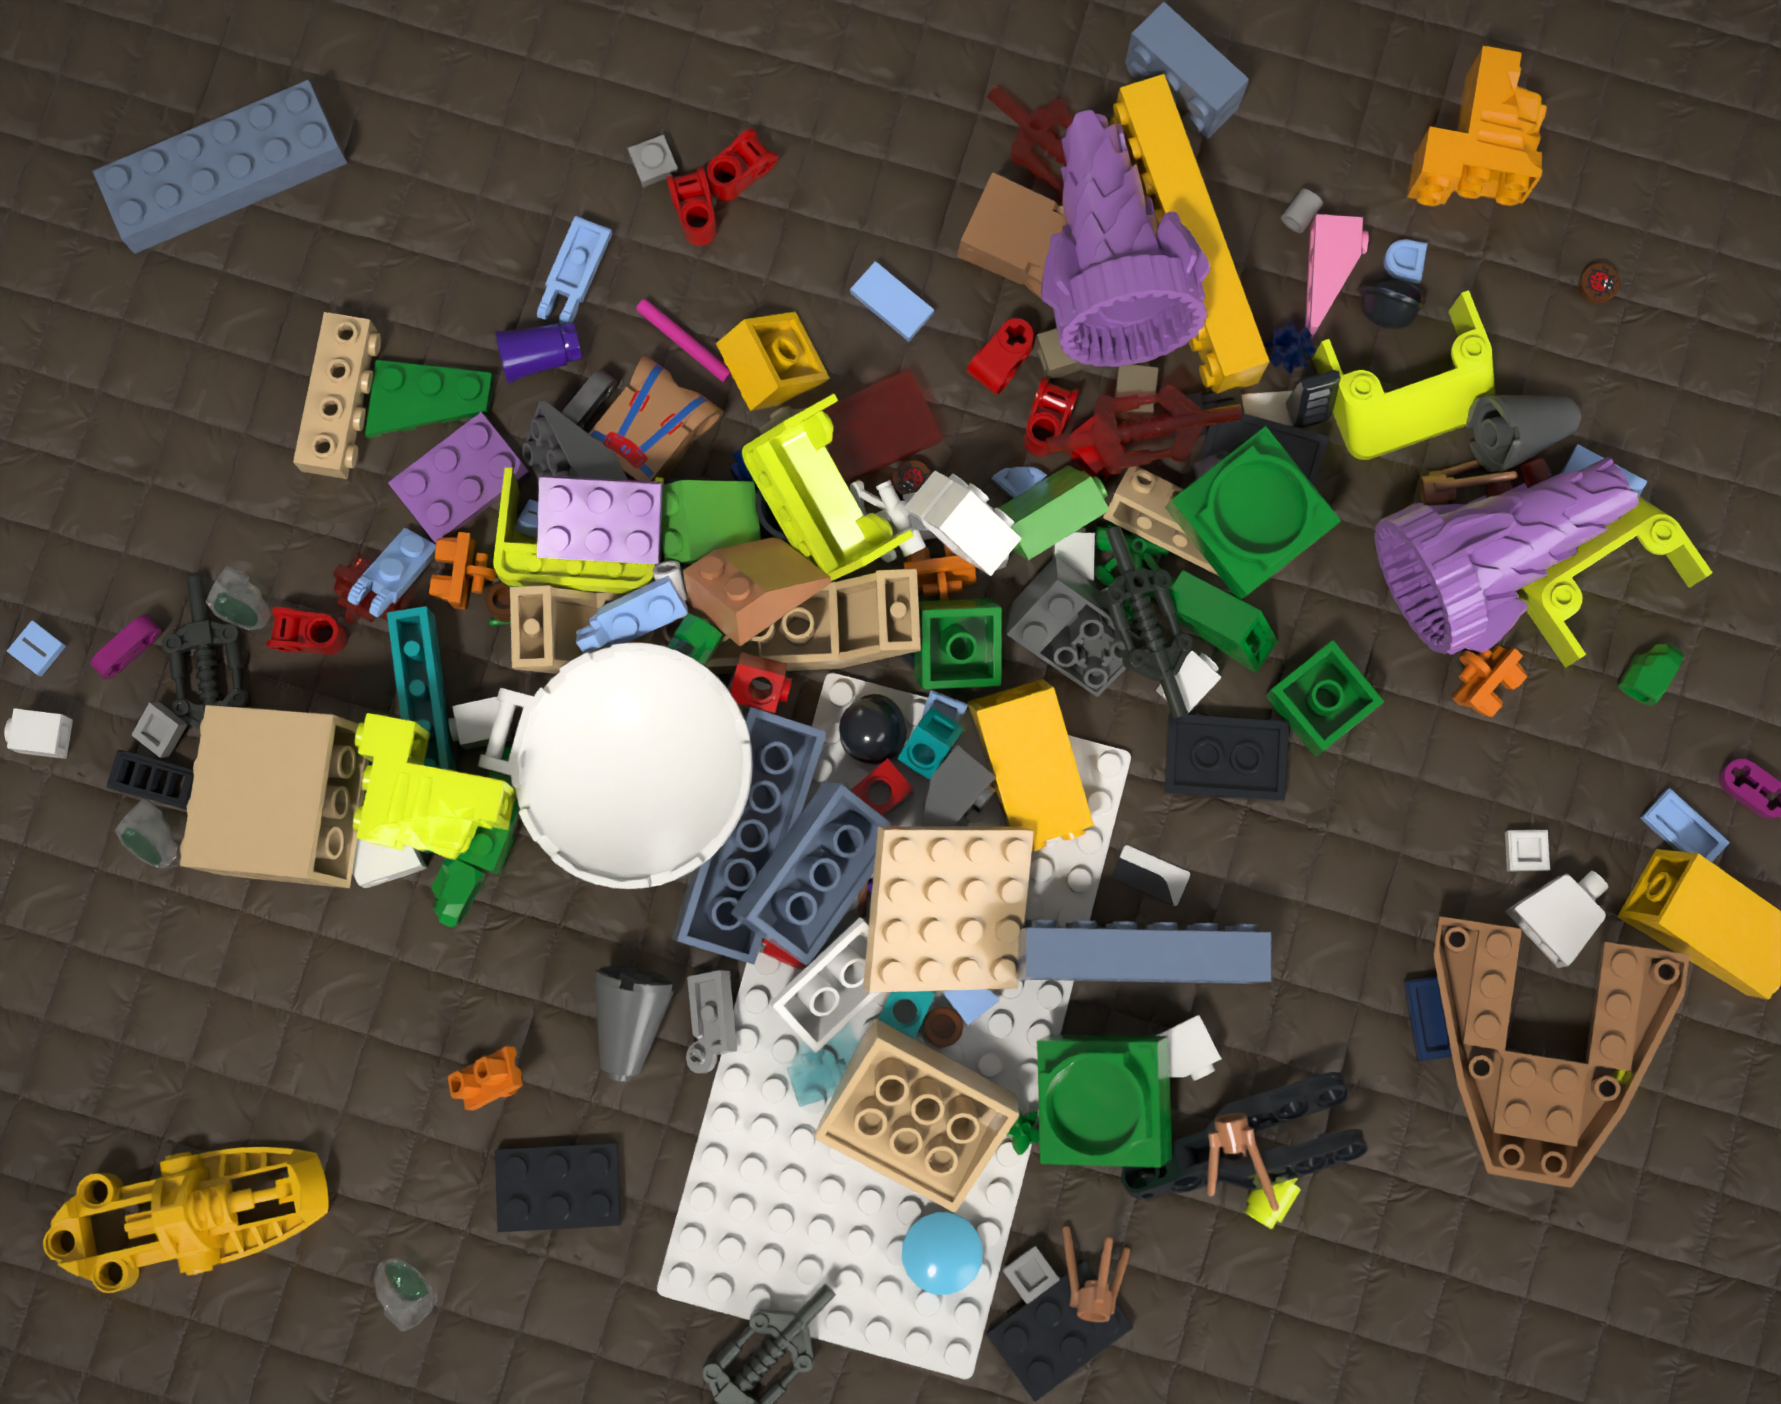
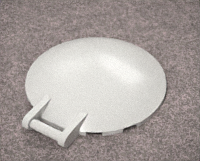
M614 644L612 647L603 648L592 653L587 652L561 667L559 669L560 672L544 688H540L534 697L500 688L497 697L500 705L486 754L481 755L478 766L511 775L512 787H515L517 801L521 810L519 814L533 840L538 842L543 850L552 858L551 860L567 872L591 883L612 888L637 889L662 885L674 881L704 864L726 842L736 827L747 802L752 780L753 762L750 736L742 712L730 691L719 678L696 660L678 651L653 644ZM520 706L523 707V711L507 762L501 760L515 708Z

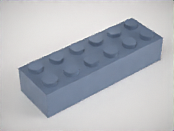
M308 79L93 170V174L121 239L136 254L345 165L347 161L319 97Z
M748 707L743 708L742 711L752 747L753 767L748 799L736 827L726 842L704 864L692 871L671 939L755 964L763 938L734 917L731 912L801 815L827 732Z
M1032 920V922H1026V928L1020 929L1016 979L1233 984L1271 982V932H1259L1258 924H1234V926H1225V931H1218V924L1195 923L1194 925H1186V931H1178V923L1169 922L1147 924L1146 930H1137V922H1113V924H1106V929H1097V921H1072V923H1066V928H1056V921Z

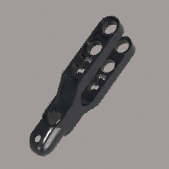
M1323 1073L1225 1104L1215 1118L1232 1113L1246 1114L1249 1128H1253V1131L1256 1132L1338 1106L1349 1098V1091L1345 1085L1344 1076L1341 1073ZM1215 1118L1204 1131L1173 1140L1172 1159L1164 1166H1123L1121 1178L1127 1193L1135 1199L1148 1200L1171 1192L1186 1193L1208 1186L1210 1154L1208 1133L1216 1131ZM1347 1129L1330 1135H1326V1132L1318 1134L1319 1138L1289 1148L1283 1145L1260 1152L1272 1186L1360 1158L1368 1151V1145L1364 1140L1362 1129ZM1219 1147L1216 1183L1224 1182L1251 1191L1263 1189L1251 1156L1235 1161L1223 1158V1147Z

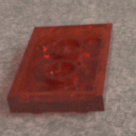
M911 369L840 399L822 410V412H825L830 417L834 427L832 442L827 445L829 449L827 451L846 484L943 442V437Z

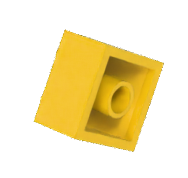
M796 312L744 319L716 343L750 411L778 406L830 379Z

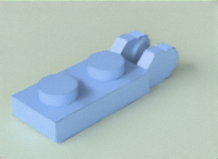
M577 216L574 217L545 283L546 290L538 307L537 317L544 320L548 319L553 311L558 293L568 297L560 315L559 325L573 322L579 303H583L611 239V229Z
M404 528L358 579L348 594V601L357 605L370 591H373L378 595L371 602L369 613L376 617L382 615L392 602L395 604L432 562L435 558L436 545Z

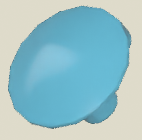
M935 1212L921 1217L909 1228L903 1240L902 1261L907 1275L917 1287L931 1294L949 1295L963 1290L976 1278L982 1266L983 1246L978 1232L966 1219L952 1212Z

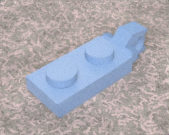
M666 576L598 608L597 614L589 618L590 625L576 631V643L583 654L590 653L603 646L608 648L614 644L628 643L687 615L688 607L670 576Z

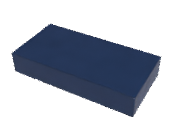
M1438 977L1404 981L1416 1061L1452 1057Z

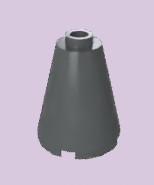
M1485 395L1475 399L1469 408L1467 430L1473 428L1475 441L1469 442L1471 450L1478 462L1487 471H1508L1575 433L1581 421V411L1579 406L1568 396Z
M602 966L599 967V970L596 969L594 983L600 1069L607 1072V1078L628 1082L631 1081V1076L640 1074L675 990V980L671 977L650 971V976L637 973L638 968Z

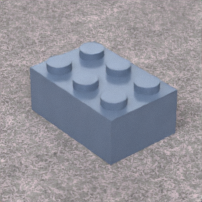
M1165 2L1150 14L1131 34L1125 60L1128 72L1138 82L1165 74L1178 113L1183 116V122L1192 132L1196 134L1200 132L1209 139L1239 109L1249 78Z

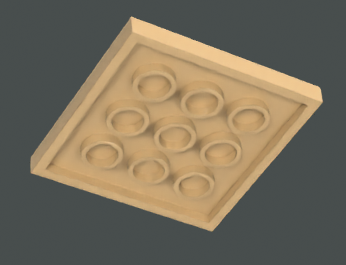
M878 826L863 988L868 992L1018 988V979H1016L1018 940L1020 929H1024L1034 830L1028 827Z

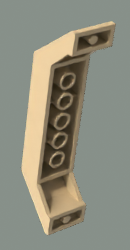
M917 569L878 570L876 573L831 582L741 646L688 604V600L684 601L688 607V613L699 617L723 634L722 641L706 665V668L713 674H733L736 671L740 652L786 663V671L841 669L921 650ZM551 585L510 587L512 668L558 674L561 667L583 655V652L576 643V631L590 625L589 618L597 614L598 608L627 594L593 593L553 588ZM686 615L628 643H647L667 648ZM681 640L676 650L687 655L690 654L693 647L688 641Z

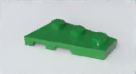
M376 360L365 436L367 439L380 437L381 434L398 430L404 432L417 429L418 426L438 422L444 424L473 418L480 412L488 415L494 376L489 372Z

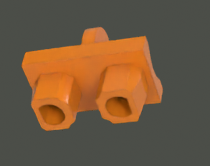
M458 532V538H437L435 560L437 562L453 563L454 565L452 577L432 575L429 594L432 598L449 602L454 609L466 610L471 579H473L471 592L482 594L484 582L495 581L497 578L496 571L487 568L488 554L477 553L475 566H473L476 541L471 539L470 533Z
M944 545L945 557L930 559L929 547H925L908 555L907 562H903L904 569H917L918 591H923L924 596L939 595V600H949L948 593L963 592V585L976 584L975 566L954 554L946 545Z
M1497 645L1492 651L1488 649L1477 654L1467 650L1459 656V659L1465 668L1458 675L1464 683L1451 698L1459 706L1470 707L1482 716L1493 717L1502 707L1503 703L1493 692L1498 684L1501 683L1506 689L1514 690L1528 677L1518 662L1523 655L1516 648L1507 650Z
M506 1046L489 1056L478 1059L474 1064L448 1076L451 1097L453 1099H463L465 1110L475 1111L500 1097L505 1098L515 1094L519 1087L523 1086L522 1072L518 1067H515L516 1048Z

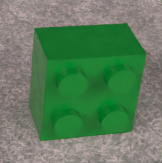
M992 598L918 601L921 650L914 652V679L922 689L1001 686V606Z
M1334 640L1278 683L1265 696L1280 716L1289 722L1290 728L1315 758L1385 702Z

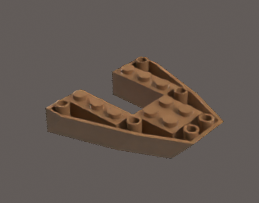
M1439 916L1434 961L1457 1084L1487 1173L1572 1188L1626 1112L1684 997L1690 955L1610 942L1601 943L1585 1064L1505 1051L1522 929ZM1616 1069L1626 1070L1621 1081L1611 1077Z

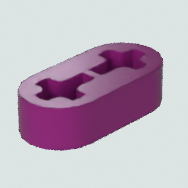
M148 614L141 615L102 647L91 659L90 664L103 679H110L119 674L152 645L160 636L162 630Z
M1747 759L1731 761L1721 768L1719 783L1727 794L1762 818L1775 819L1781 817V806L1769 809L1767 807L1769 800L1759 793L1761 791L1769 795L1776 792L1778 794L1776 801L1781 805V782ZM1743 769L1745 771L1743 778L1753 787L1745 783L1736 786L1733 783L1736 777L1731 772Z

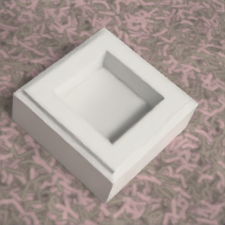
M1509 830L1505 832L1507 872L1550 870L1548 830Z

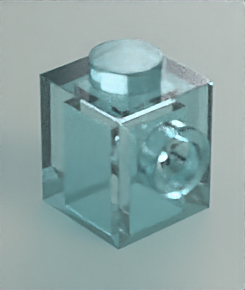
M821 1048L816 1053L810 1051L800 1055L802 1063L787 1068L798 1105L803 1107L832 1097L847 1066L844 1058L836 1060L834 1053L826 1055L824 1048Z

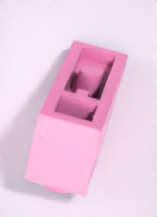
M1316 214L1310 226L1305 338H1313L1361 254H1366L1368 231H1362L1363 217Z

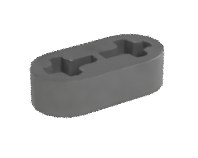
M602 369L597 370L566 406L562 414L584 430L613 393L617 380Z

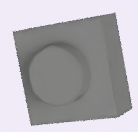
M664 134L628 148L643 187L666 179V175L672 174L674 176L679 174Z
M159 701L149 702L132 736L160 758L169 757L185 730L187 723Z
M1035 1245L1002 1269L1026 1304L1060 1280Z

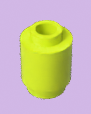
M1298 1178L1272 1186L1279 1204L1278 1211L1271 1209L1264 1190L1260 1189L1251 1191L1246 1199V1202L1249 1204L1244 1213L1264 1226L1273 1229L1276 1222H1282L1301 1190L1294 1185Z

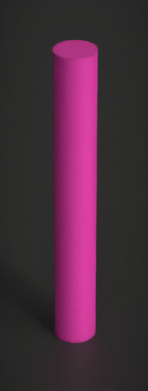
M644 298L636 307L637 312L720 381L725 383L730 379L732 374L721 360L650 301Z

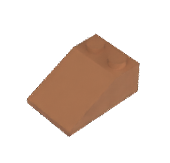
M778 537L713 550L683 570L688 604L739 646L749 641L831 583L829 575Z

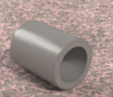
M1303 188L1283 213L1281 220L1291 230L1303 233L1322 207L1323 202L1314 192Z

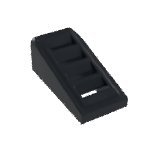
M1333 370L1301 379L1285 402L1293 427L1301 429L1329 420L1334 409L1341 379L1339 371Z
M118 750L109 775L107 788L187 810V804L191 798L194 772L192 769ZM135 763L130 783L126 785L131 764ZM146 767H150L152 770L146 789H141L140 786ZM163 771L169 772L162 794L156 793ZM178 775L185 776L179 798L172 797Z

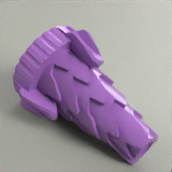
M1092 110L1078 112L1072 124L1067 128L1065 138L1062 139L1067 165L1061 168L1064 180L1063 208L1067 225L1062 226V233L1053 234L1050 238V249L1046 256L1042 277V301L1053 308L1060 345L1063 352L1068 354V357L1072 360H1078L1079 363L1098 367H1119L1150 361L1184 346L1203 328L1205 324L1204 319L1207 318V311L1204 303L1205 294L1202 282L1211 269L1210 264L1192 233L1182 224L1176 212H1167L1158 227L1152 199L1149 196H1144L1137 165L1131 166L1122 126L1120 124L1109 125V121L1105 116L1094 114Z
M1606 457L1579 471L1555 475L1529 488L1523 483L1498 496L1486 498L1484 495L1465 505L1424 506L1423 503H1415L1378 521V524H1376L1374 539L1378 561L1385 581L1401 613L1413 631L1417 633L1419 638L1431 650L1452 655L1467 648L1482 653L1502 639L1515 625L1520 616L1527 611L1526 602L1515 599L1519 597L1516 590L1547 576L1548 573L1545 569L1574 556L1578 552V546L1607 531L1606 526L1619 520L1622 515L1639 505L1637 492L1630 488L1623 472L1613 463L1612 458Z

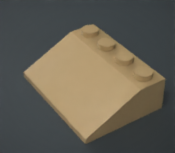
M875 1019L856 1048L814 1133V1138L956 1213L1020 1113L1014 1093Z

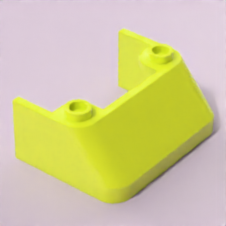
M1469 290L1462 292L1448 311L1458 335L1451 347V357L1456 368L1451 371L1384 394L1378 378L1369 371L1357 370L1343 375L1330 340L1327 339L1321 342L1312 361L1317 374L1333 370L1339 371L1341 379L1333 414L1347 450L1352 456L1360 460H1370L1467 426L1469 408L1474 400L1489 394L1495 395L1492 348Z
M835 394L785 420L742 448L745 465L792 548L829 575L831 581L869 564L914 537L911 529L893 537L892 528L885 518L879 517L874 513L864 516L825 446L832 442L834 427L830 417L825 412H822V410L838 401Z
M504 468L493 561L496 574L503 583L519 587L551 585L553 588L629 594L655 581L653 568L657 564L537 558V538L515 531L520 490L513 468ZM655 478L656 482H663V485H665L664 478ZM661 535V542H660V562H659V563H661L662 554H663V549H662V535Z
M1639 495V505L1622 515L1619 520L1606 526L1607 531L1578 546V552L1574 556L1545 569L1548 573L1547 576L1516 590L1519 596L1517 598L1526 602L1527 613L1565 668L1586 655L1564 622L1573 616L1582 604L1581 590L1572 577L1637 536L1644 548L1650 553L1656 555L1666 554L1688 588L1713 573L1679 523Z

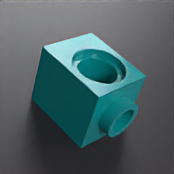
M931 706L915 727L897 759L909 766L914 772L923 775L931 781V776L949 756L965 728Z
M931 991L891 992L878 1020L915 1039L935 993ZM908 1000L915 1005L917 1015L910 1023H900L894 1018L893 1007L897 1002Z

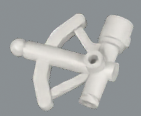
M857 480L851 483L850 492L864 516L867 515L864 507L865 500L882 509L876 515L885 518L889 522L893 537L911 529L914 537L899 545L904 557L926 547L916 526L912 527L908 515H910V512L904 508L907 502L900 501L893 485H891V480L876 486L881 498L865 491L862 481ZM892 549L880 557L886 562H891L896 559L897 555Z

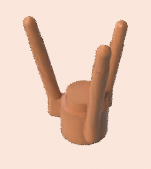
M1477 459L1444 470L1428 471V476L1420 477L1421 502L1424 506L1451 505L1448 502L1456 499V488L1517 478V473L1511 471L1454 480V477H1451L1482 467Z
M1232 1113L1215 1118L1216 1131L1208 1133L1210 1154L1207 1194L1209 1196L1215 1195L1219 1147H1223L1224 1153L1227 1154L1238 1153L1239 1159L1248 1157L1246 1151L1248 1149L1270 1207L1273 1211H1278L1279 1204L1257 1148L1253 1128H1249L1247 1115Z
M1064 1226L1062 1231L1071 1287L1070 1306L1078 1307L1077 1316L1081 1319L1093 1322L1110 1320V1314L1115 1312L1116 1297L1131 1250L1129 1247L1123 1249L1109 1289L1107 1278L1113 1239L1110 1236L1106 1237L1098 1281H1086L1084 1288L1080 1289L1071 1230L1069 1226Z

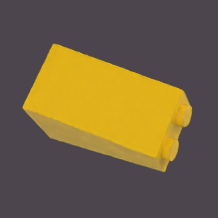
M1039 679L967 701L988 770L995 775L993 786L996 790L1006 827H1028L1034 830L1032 851H1036L1046 847L1047 840L1060 836L1062 840L1075 839L1084 835L1086 828L1094 826L1053 686L1044 679Z
M1656 849L1617 917L1672 951L1690 955L1689 961L1745 995L1769 1000L1772 994L1781 986V911L1699 853Z

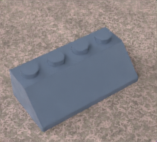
M824 781L731 914L771 944L803 964L810 965L874 873L878 826L894 825L844 785Z

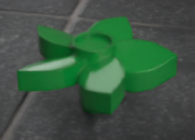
M1019 1109L1020 1115L1006 1136L1012 1138V1147L1017 1155H1022L1028 1149L1029 1144L1040 1143V1136L1038 1130L1032 1128L1038 1112H1028L1023 1116Z

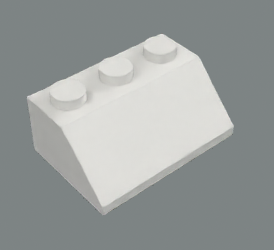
M862 918L854 922L769 1002L815 1053L880 993L868 992L863 988L869 926Z

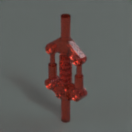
M995 86L987 98L1019 125L1016 141L1011 145L1010 159L1015 164H1023L1039 179L1044 178L1058 191V200L1063 203L1064 183L1062 184L1048 171L1049 167L1031 152L1040 143V148L1043 151L1048 150L1047 154L1051 158L1056 157L1055 161L1059 165L1064 164L1063 167H1066L1062 138L1058 139V135L1054 131L1050 132V130L1058 124L1067 130L1072 124L1074 117L1067 112V106L1061 100H1054L1049 106L1034 110L1029 114L1003 90Z
M1172 385L1163 386L1158 394L1138 397L1137 394L1118 398L1103 395L1097 399L1094 406L1095 416L1090 431L1046 438V445L1049 454L1094 446L1095 452L1105 462L1107 471L1111 474H1119L1124 468L1151 464L1152 460L1171 457L1177 462L1185 461L1204 426L1241 420L1242 410L1240 404L1201 411L1200 407ZM1157 402L1171 413V416L1163 414L1161 418L1151 416L1150 420L1147 417L1141 418L1140 422L1137 419L1130 420L1129 424L1123 421L1119 422L1118 426L1115 419V413L1139 409L1141 405ZM1175 432L1176 436L1171 448L1151 452L1149 449L1124 453L1120 444L1121 441L1122 443H1129L1130 439L1133 442L1140 441V437H1143L1144 440L1150 439L1151 435L1154 438L1161 437L1162 433L1168 436Z

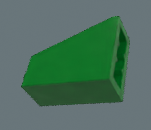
M1182 570L1178 578L1173 580L1168 587L1177 611L1174 613L1177 622L1249 670L1258 673L1278 643L1262 611Z

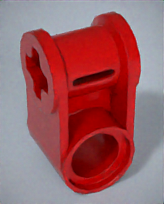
M753 128L742 132L731 145L709 162L707 168L708 185L711 195L717 200L731 201L737 198L739 194L756 180L768 174L777 164L779 155L775 151L770 152L758 140V133ZM721 173H728L734 176V179L729 183H721L715 178Z
M697 167V172L673 177L672 174L666 175L675 210L677 209L685 239L695 246H705L711 243L716 236L717 225L704 167ZM696 218H703L708 221L700 228H694L689 225Z
M1013 318L1007 320L991 340L974 356L966 372L996 396L999 395L1032 351L1034 335L1032 327L1023 319ZM1019 335L1023 336L1022 344L1016 342L1013 346L1009 345V336L1012 338H1016Z
M1042 378L1024 434V445L1029 453L1037 457H1045L1055 451L1066 422H1069L1080 392L1079 389L1074 388L1070 391L1049 383V378ZM1043 428L1052 434V438L1048 441H1039L1032 432Z
M273 607L271 610V615L274 616L271 640L266 642V648L287 653L305 652L335 655L346 646L348 635L345 627L330 615L304 612L285 607ZM326 626H332L333 634L329 641L319 643L318 634L321 629Z

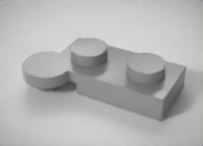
M725 970L687 977L692 1033L698 1041L688 1048L686 1061L690 1070L695 1073L706 1074L715 1067L717 1055L737 1052L730 972Z

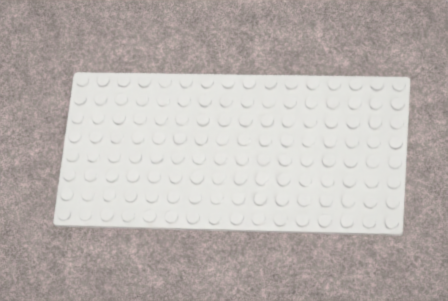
M829 673L825 677L812 727L827 733L803 810L824 781L840 783L851 791L853 787L880 765L857 761L849 756L842 747L839 732L840 719L850 705L869 694H880L893 700L901 709L906 721L907 735L904 743L905 746L915 727L922 719L923 710L928 698L840 674ZM967 708L961 726L965 729L952 751L958 745L988 770L970 711ZM1068 735L1094 826L1086 828L1085 834L1078 838L1062 840L1060 836L1047 840L1046 847L1032 851L1024 928H1026V922H1032V920L1056 921V928H1066V923H1072V921H1090L1131 761V755L1128 751ZM902 748L890 762L914 788V793L885 819L894 826H921L930 780L914 772L909 766L897 759L903 750ZM876 784L868 791V798L875 804H884L891 797L889 788L882 784ZM994 792V796L980 813L973 809L966 817L970 821L968 827H1006L996 792ZM874 873L870 877L868 884L873 882ZM869 891L866 916L862 918L868 926L871 908V895ZM859 895L826 940L817 957L860 918L858 916ZM761 944L755 964L746 963L733 1010L737 1052L721 1054L657 1291L664 1297L750 1320L752 1312L758 1309L797 1313L823 1284H826L835 1292L836 1296L808 1324L811 1337L958 1378L968 1379L974 1372L1032 1144H1029L1025 1153L1017 1155L1012 1147V1138L1005 1136L960 1207L954 1213L966 1219L979 1234L983 1246L982 1266L976 1278L963 1290L949 1295L931 1294L917 1287L907 1275L902 1261L903 1240L909 1228L921 1217L935 1212L952 1211L814 1138V1133L856 1048L874 1020L879 1019L891 992H880L815 1053L769 1003L802 971L765 955L763 952L766 945ZM1018 980V988L987 989L996 995L1000 1001L970 1025H967L962 1019L963 1032L955 1044L949 1047L932 1045L924 1036L923 1022L915 1040L1014 1093L1023 1116L1028 1112H1038L1036 1121L1032 1128L1036 1129L1039 1119L1037 1040L1048 1035L1061 1034L1074 981ZM947 990L931 991L935 993V996L927 1013L940 1006L954 1009L943 995ZM901 1000L893 1007V1016L900 1023H910L917 1015L915 1005L908 1000Z

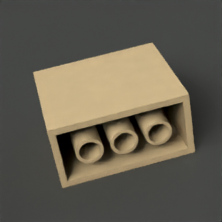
M206 705L204 718L200 724L201 737L198 755L193 766L194 780L191 798L187 804L188 817L185 835L180 846V866L223 876L350 888L358 832L353 829V821L357 807L363 804L365 790L362 789V780L365 769L369 765V760L358 754L359 747L355 746V735L359 724L329 714Z

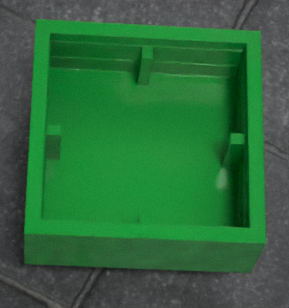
M1266 426L1175 496L1165 506L1166 510L1227 587L1240 600L1341 522L1339 517Z
M1048 1035L1037 1040L1040 1164L1162 1167L1172 1159L1169 1036Z

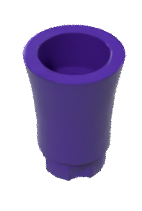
M573 322L560 326L556 323L529 329L495 331L507 385L542 371L567 366V362L582 360L580 345Z

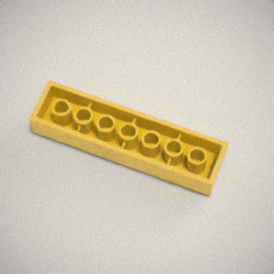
M1165 74L1121 87L1117 102L1113 104L1114 115L1110 118V125L1120 124L1123 128L1131 166L1137 165L1144 196H1149L1152 199L1158 227L1167 212H1176L1182 224L1192 233L1210 264L1211 269L1202 282L1207 318L1204 319L1205 324L1198 331L1199 333L1188 341L1191 350L1199 352L1203 365L1199 366L1203 384L1206 388L1211 387L1213 393L1216 394L1226 390L1242 389L1257 384L1270 361Z

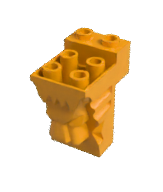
M1488 46L1481 48L1466 75L1457 131L1429 127L1414 154L1407 194L1408 198L1417 199V202L1422 205L1437 206L1445 204L1451 193L1456 191L1459 196L1473 199L1480 196L1494 198L1497 203L1502 205L1524 203L1542 176V152L1536 150L1541 139L1539 129L1546 115L1547 106L1541 103L1542 98L1538 93L1517 86L1521 67H1519L1521 52Z

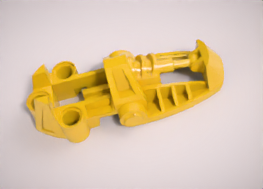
M278 1147L233 1148L194 1155L191 1152H184L167 1156L165 1161L159 1162L161 1178L124 1186L122 1180L112 1173L90 1174L79 1182L76 1195L68 1200L52 1219L51 1228L46 1232L43 1239V1248L51 1259L58 1261L59 1266L79 1277L92 1280L94 1286L105 1293H114L132 1287L139 1277V1267L175 1258L178 1259L180 1273L185 1272L187 1276L213 1270L214 1265L234 1261L279 1244L324 1217L328 1213V1189L325 1174L317 1153ZM285 1167L288 1168L289 1177L276 1180V1186L273 1188L255 1192L248 1188L233 1192L231 1184L233 1179ZM98 1181H103L108 1188L107 1198L102 1203L98 1202L93 1195L94 1186ZM272 1199H279V1204L294 1201L296 1213L239 1226L237 1212L254 1209L255 1203ZM151 1202V1210L125 1216V1231L128 1232L130 1240L157 1234L159 1241L97 1256L90 1216ZM66 1230L71 1232L75 1239L74 1248L70 1253L66 1252L61 1246V1237ZM113 1262L118 1263L123 1270L122 1280L118 1284L113 1283L108 1276V1269Z

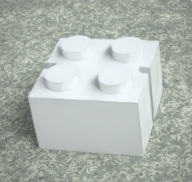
M934 471L904 507L954 554L970 564L972 563L990 576L1022 539L1010 528L1014 521L1000 509H993L986 503L989 498L979 488L971 483L967 485L953 473L948 478Z

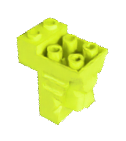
M367 713L365 723H359L355 735V746L359 747L358 754L373 762L372 766L366 767L363 775L362 789L367 790L363 807H357L354 816L353 829L358 831L357 839L372 846L403 850L404 845H407L419 851L429 850L445 858L455 860L460 853L468 850L478 826L492 829V827L504 830L509 829L516 791L513 787L501 780L423 766L430 733L413 721Z

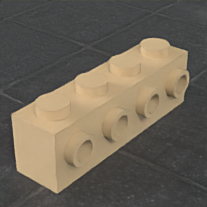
M324 312L293 463L301 472L348 479L349 469H354L358 459V446L354 445L357 431H362L364 428L366 410L362 408L364 395L371 392L373 383V371L370 370L372 356L378 355L381 344V335L377 333V329L370 319Z
M1131 463L1109 504V511L1105 513L1103 518L1218 575L1165 508L1184 489Z

